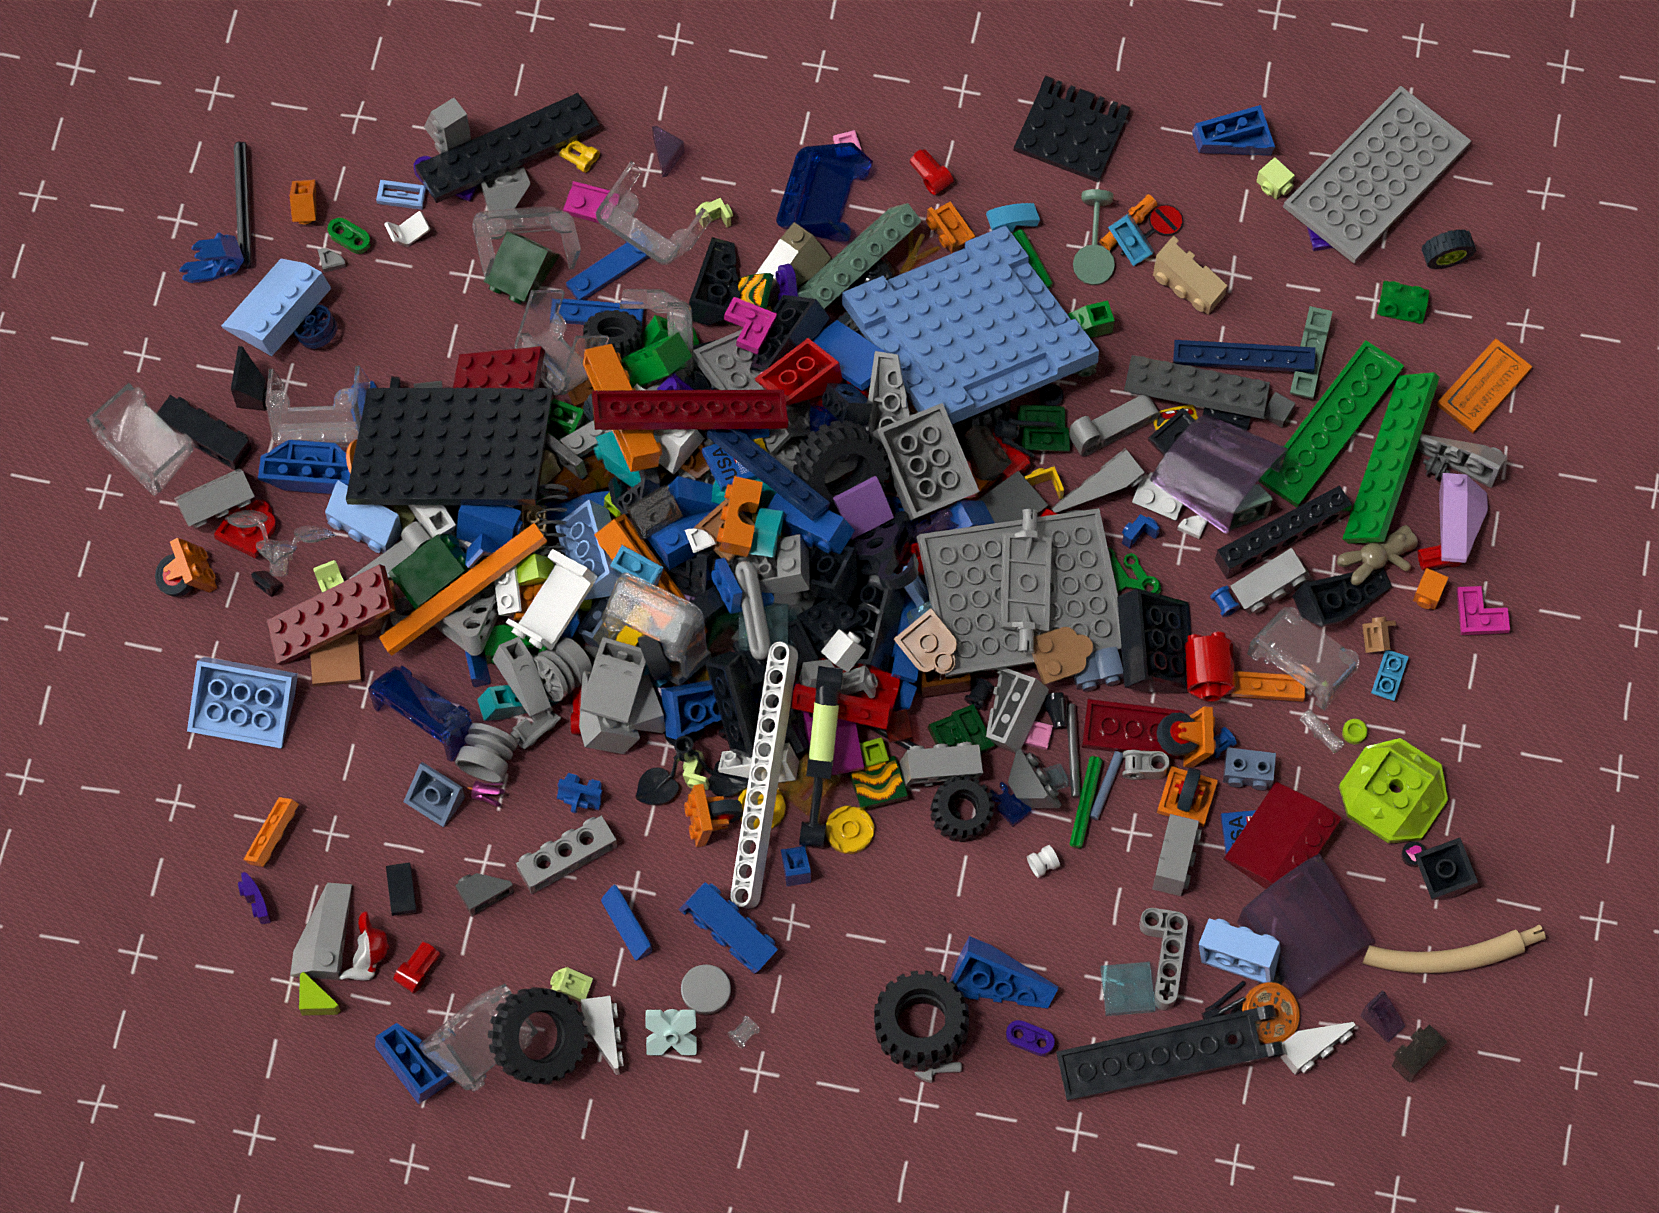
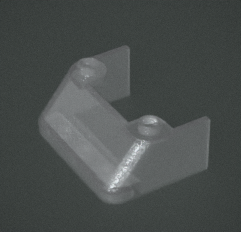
M630 161L597 209L596 218L603 227L659 264L668 265L692 249L712 220V217L702 207L687 229L675 231L670 239H667L635 218L634 214L639 208V200L629 190L642 172L634 162Z
M556 206L481 211L475 215L472 223L484 277H489L496 258L491 240L502 238L507 231L527 233L555 230L561 233L569 269L575 268L581 252L573 217Z
M624 289L620 309H651L656 313H667L668 336L679 332L692 354V357L685 362L687 366L683 370L694 381L693 320L690 305L660 289ZM671 373L670 375H668V376H666V377H664V378H662V379H660V380H657V379H656V380H653L650 384H648V385H646V386H644V387H642V388L645 389V390H647L648 388L652 387L653 385H655V384L659 383L660 381L664 380L665 378L671 376L673 373Z
M531 290L515 341V349L541 346L545 350L540 381L547 388H553L554 395H565L589 379L583 366L585 349L607 345L609 337L607 335L575 336L571 348L563 339L567 325L564 318L559 314L565 292L563 290Z
M355 366L354 387L339 390L334 397V406L290 407V399L284 392V383L274 369H269L266 408L272 438L276 445L279 446L287 440L336 443L339 447H348L353 440L357 439L367 388H370V380L362 368Z
M624 572L616 580L602 615L605 638L611 639L617 631H622L625 625L663 643L665 655L670 660H677L681 663L682 676L687 678L707 652L702 611L695 604L632 574Z

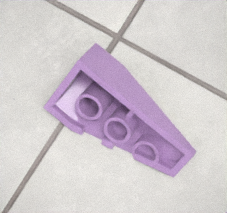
M1443 473L1439 490L1442 561L1466 563L1488 511L1487 493L1466 474Z

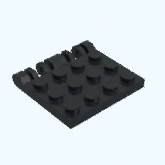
M1045 76L1013 151L1099 183L1128 118L1131 107L1122 104L1115 119L1113 117L1117 110L1118 102L1113 101L1111 103L1108 115L1102 114L1100 111L1105 104L1104 97L1100 96L1095 109L1091 110L1096 94L1080 89L1075 103H1073L1071 100L1076 87L1071 85L1064 100L1058 97L1059 92L1062 90L1063 82L1059 80L1056 82L1051 95L1049 93L1053 86L1054 78Z

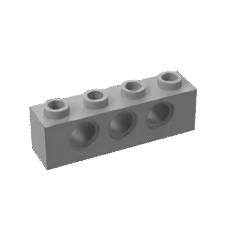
M602 816L589 818L583 823L582 827L576 830L570 829L563 833L562 838L555 842L548 841L537 852L533 854L530 852L519 858V862L516 863L517 870L531 894L536 893L617 847L616 839ZM585 837H590L593 839V842L589 845H583L581 840ZM563 849L572 851L568 857H562L559 853ZM542 861L551 863L546 869L538 867V864Z

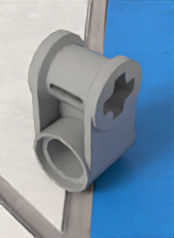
M1127 750L1123 752V758H1125L1123 778L1158 780L1166 777L1168 774L1169 758L1163 752ZM1154 762H1161L1164 764V767L1155 769L1152 764Z

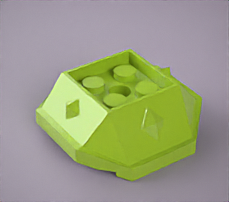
M1401 738L1366 746L1339 785L1347 817L1387 843L1421 841L1448 801L1442 764ZM1396 785L1400 788L1401 792L1394 793L1390 790L1389 786Z

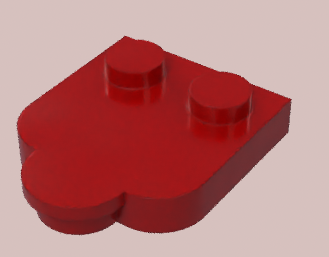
M255 500L241 508H238L237 505L233 506L214 533V538L256 559L276 529V522L272 515L270 504L264 500Z

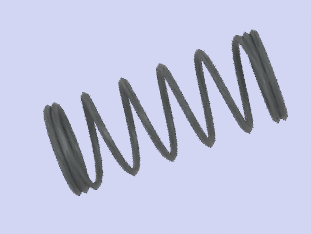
M559 484L540 485L538 492L546 497L537 501V504L544 508V510L538 512L536 516L545 522L538 524L537 527L548 523L566 524V521H549L539 517V514L542 512H566V508H548L542 506L539 502L548 498L567 499L568 497L564 494L568 493V488ZM544 489H561V491H550ZM541 531L542 534H544V537H546V536L565 537V536H566V534H564V533H547V532ZM543 544V547L536 550L535 554H550L551 549L563 550L566 547ZM555 550L563 555H566L563 551Z

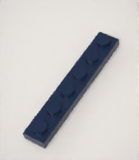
M1174 340L1173 363L1188 366L1314 373L1316 347Z
M709 429L707 431V437L810 520L813 521L829 509L830 502L740 430Z

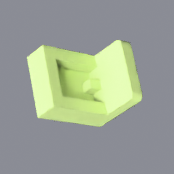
M721 198L712 202H704L696 209V220L700 227L720 217L726 227L731 226L732 210L728 204L724 205Z
M335 560L313 569L322 592L344 582Z
M695 750L699 753V756L703 759V761H705L702 752ZM696 758L683 764L685 783L690 788H693L694 785L704 784V789L708 790L710 784L706 777L699 775L702 765Z

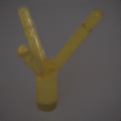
M911 230L908 236L909 256L899 273L903 274L911 271L916 261L938 251L940 247L935 246L917 255L924 239V234L919 236L913 250V230Z

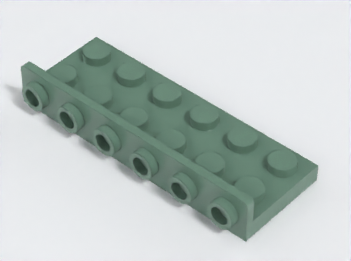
M908 203L889 208L797 290L798 297L817 299L824 309L921 222V219Z

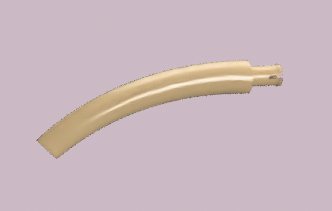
M1537 925L1521 933H1518L1515 929L1478 944L1443 951L1409 952L1369 945L1362 964L1408 973L1462 971L1493 964L1524 953L1525 946L1545 940L1546 937L1544 931L1540 932L1542 930L1541 925Z

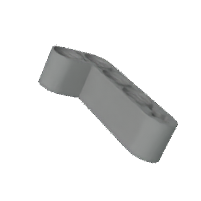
M1141 395L1092 421L1089 416L1079 418L1071 425L1069 437L1080 455L1084 457L1150 424L1160 416V412L1149 396Z
M418 522L409 524L402 531V540L350 578L380 564L385 566L388 580H393L388 572L431 539Z
M1148 908L1142 913L1139 923L1140 930L1145 935L1162 938L1154 991V1004L1158 1009L1169 1010L1174 1006L1178 995L1188 921L1186 916L1180 912ZM1154 918L1158 924L1149 926L1146 924L1145 919ZM1171 922H1178L1182 928L1174 930L1169 924ZM1174 945L1179 951L1172 954L1167 951L1166 947ZM1167 968L1172 969L1175 972V976L1167 977L1162 971ZM1165 986L1169 987L1168 1000H1163Z

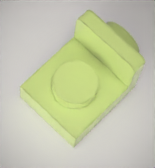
M565 967L553 974L550 984L552 985V990L562 992L568 997L581 1002V999H586L593 978Z

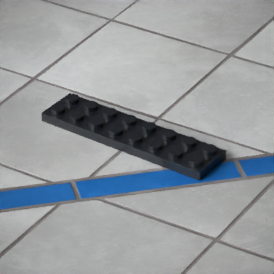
M576 93L416 164L415 171L435 202L439 203L600 130V125L579 93Z

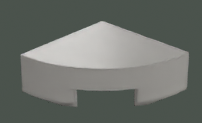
M327 248L317 249L324 273L346 267L341 255Z

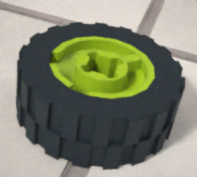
M1465 229L1451 230L1434 236L1426 241L1422 246L1423 248H1421L1427 267L1430 269L1452 267L1468 260L1476 253L1471 233Z

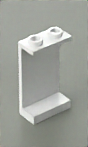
M552 549L548 558L556 565L519 624L509 618L506 621L513 628L511 631L513 634L523 640L527 636L530 638L529 643L541 649L544 646L551 651L598 578L587 567Z

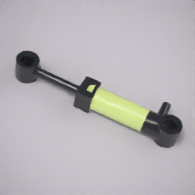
M818 666L806 776L814 777L810 819L807 822L802 821L799 839V845L824 848L826 824L819 822L824 778L831 779L843 668Z

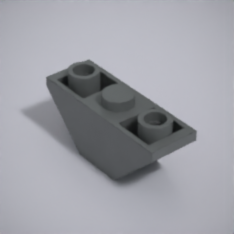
M1019 748L1016 751L1008 784L1015 796L1030 808H1059L1062 805L1057 798L1059 793L1047 781L1049 779L1048 774L1038 766L1040 763L1039 759L1032 752L1027 753Z

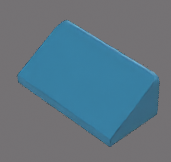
M1130 213L1108 227L1133 266L1154 253L1153 248Z
M623 545L610 564V567L616 572L653 592L664 569L662 566Z

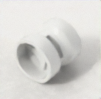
M1050 845L1043 847L1038 854L1032 853L1027 856L1029 866L1037 878L1045 875L1046 870H1054L1060 867L1058 857Z

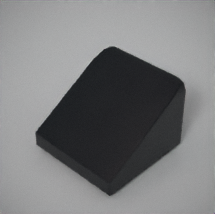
M256 571L251 574L254 585L268 596L272 597L282 587V583L267 571Z

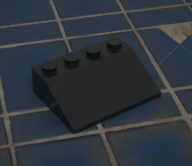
M857 574V585L847 604L863 618V623L849 631L861 639L859 644L866 649L854 665L866 666L869 669L887 672L906 596V589L904 587L895 590L885 589L878 575Z
M1139 588L1118 596L1125 688L1141 692L1188 693L1185 643L1188 642V636L1191 635L1189 602Z

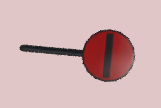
M1167 204L1155 207L1149 216V224L1152 229L1145 233L1144 236L1148 238L1154 232L1163 236H1172L1178 233L1183 225L1181 212L1174 206ZM1121 251V256H1124V251Z

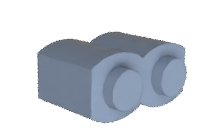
M1117 647L1104 648L1092 652L1086 657L1085 668L1080 673L1073 675L1077 689L1091 691L1096 689L1099 684L1106 683L1107 686H1112L1120 683V680L1124 678V673Z

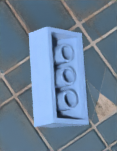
M589 499L561 520L566 521V524L555 525L557 533L566 534L565 537H558L560 546L566 547L562 550L566 554L565 556L587 567L598 576L584 600L612 596L627 585L624 576L610 567L612 559L599 546L598 540L594 536L595 533L611 522L609 510Z

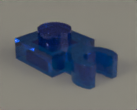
M1001 782L999 787L1003 790V793L998 795L993 790H990L992 800L1001 803L997 806V810L1014 827L1028 816L1032 809L1017 799L1015 794L1010 796L1007 785Z

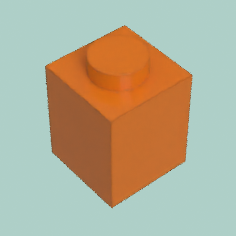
M1426 568L1413 601L1424 609L1431 608L1435 610L1449 577Z

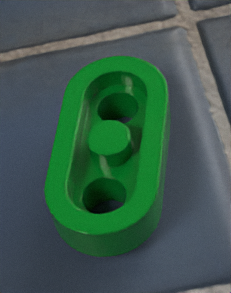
M335 218L328 224L329 237L336 243L356 254H362L369 249L371 244L370 237L365 230L344 218ZM338 230L344 231L342 234L336 233ZM358 241L363 242V243H362L361 245H359V246H358V245H355V243L358 242Z

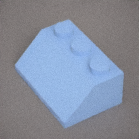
M337 481L325 511L328 524L336 530L342 529L348 532L349 537L357 542H360V540L364 541L376 553H385L392 548L402 533L399 515L383 505H347L346 494L348 486Z
M1209 918L1199 942L1201 963L1261 983L1273 982L1280 955V942L1271 935L1263 934L1261 936L1253 933L1247 927L1241 926L1237 928L1231 926L1225 920Z

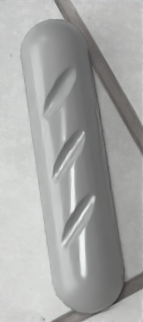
M742 561L736 566V579L743 592L741 605L750 651L755 659L763 660L768 657L771 640L758 573L754 564Z

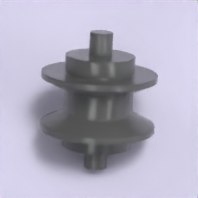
M1437 454L1434 458L1430 457L1429 461L1426 459L1423 461L1426 464V476L1433 473L1435 474V480L1438 477L1442 478L1443 473H1450V471L1446 470L1448 467L1446 464L1447 459L1441 462L1437 460Z

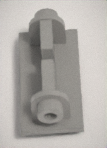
M551 707L544 712L532 716L531 718L534 721L532 723L527 718L523 719L512 728L513 731L510 735L517 741L520 747L525 749L533 745L544 732L551 730L561 717L553 713V708Z

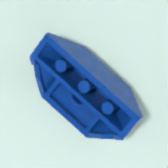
M287 440L270 452L263 454L260 458L258 480L285 491L332 494L337 481L347 486L349 484L350 472L347 466L346 453L336 443Z

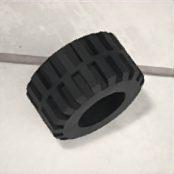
M605 310L602 313H595V316H590L588 321L584 323V352L588 348L612 344L615 352L620 354L622 360L627 355L642 349V326L640 321L633 314L629 315V312Z
M956 776L952 781L948 779L944 782L943 786L940 785L930 806V811H932L930 815L931 821H935V829H940V834L943 837L946 834L949 835V840L954 841L955 838H958L959 842H965L968 838L969 841L975 839L977 835L980 836L984 832L993 816L994 802H991L992 794L991 792L987 793L985 784L980 786L978 784L979 780L976 778L974 781L969 780L970 776H964L963 779ZM955 798L967 799L975 808V816L969 820L955 818L949 811V801Z

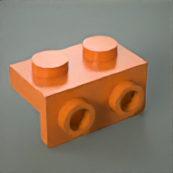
M951 201L936 210L932 207L927 209V225L932 231L935 230L937 232L941 245L944 248H948L951 253L965 247V242L975 238V235Z

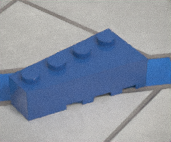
M710 680L661 689L666 737L677 739L693 731L696 732L714 721L718 722L721 720ZM762 684L752 687L753 691L751 694L753 701L756 703L761 702L758 691L762 689Z
M703 883L678 910L684 915L689 912L693 916L694 924L700 929H709L712 932L713 940L723 947L728 945L730 947L729 953L755 974L778 950L774 946L776 944L775 941L767 934L762 935L756 929L757 925L753 920L738 913L739 908L732 901L728 900L726 902L720 896L721 891L715 885Z

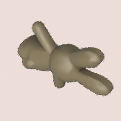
M1403 525L1396 532L1386 537L1384 542L1369 543L1360 551L1341 554L1337 558V564L1340 567H1348L1356 563H1363L1351 577L1353 585L1363 583L1373 570L1381 569L1388 560L1402 570L1409 571L1411 564L1400 556L1405 552L1415 550L1418 540L1407 525Z

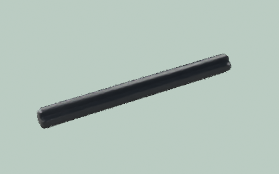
M238 141L234 145L237 238L244 258L240 268L247 269L252 265L248 149L246 142Z

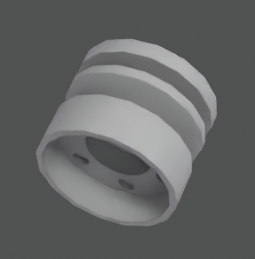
M567 637L559 638L552 651L547 648L545 651H541L538 656L533 657L548 699L555 702L561 701L574 688L582 685V674L584 671L592 672V665L585 651L575 641Z
M481 723L471 724L468 729L469 734L465 737V743L469 746L461 747L455 761L456 766L475 778L492 783L502 782L508 769V764L504 760L512 759V751L516 750L517 741L511 735L498 728Z

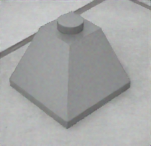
M524 167L512 169L481 183L490 217H504L508 212H512L530 185Z

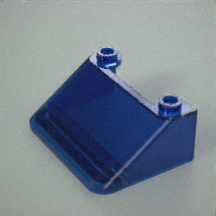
M852 142L802 148L797 153L777 214V224L783 229H789L795 222L813 236L837 242L849 241L851 228L848 224L840 223L853 179L864 180L867 178L873 161Z

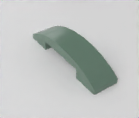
M1309 307L1300 347H1316L1314 373L1295 371L1290 394L1313 399L1333 311Z

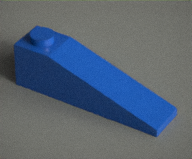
M712 511L666 521L644 533L669 570L697 555V552L693 553L685 530L693 529Z
M971 936L967 939L958 957L950 981H953L958 986V992L962 991L964 996L969 999L988 998L993 999V1002L1000 1003L1002 1000L1017 1002L1018 1005L1041 1008L1049 1007L1058 990V986L994 946Z

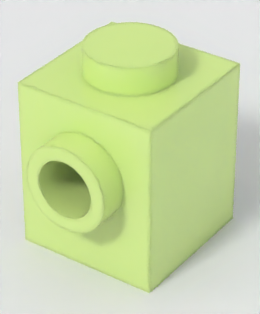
M1274 157L1258 172L1256 182L1261 185L1262 190L1267 195L1278 199L1282 194L1285 196L1292 190L1295 175Z

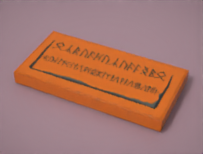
M1495 338L1441 397L1436 405L1473 434L1531 371L1533 366Z

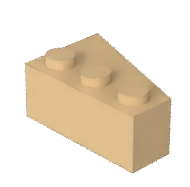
M1173 236L1156 255L1153 276L1160 284L1167 285L1173 289L1178 297L1190 301L1195 309L1200 312L1204 311L1209 315L1225 296L1227 285L1207 266H1204V268L1199 266L1192 259L1195 255L1191 251L1185 253L1176 244L1179 240Z

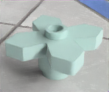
M669 1009L665 1012L662 1010H646V1028L653 1032L646 1040L647 1055H662L670 1046L675 1048L681 1055H696L697 1037L689 1033L696 1028L695 1010L677 1011Z

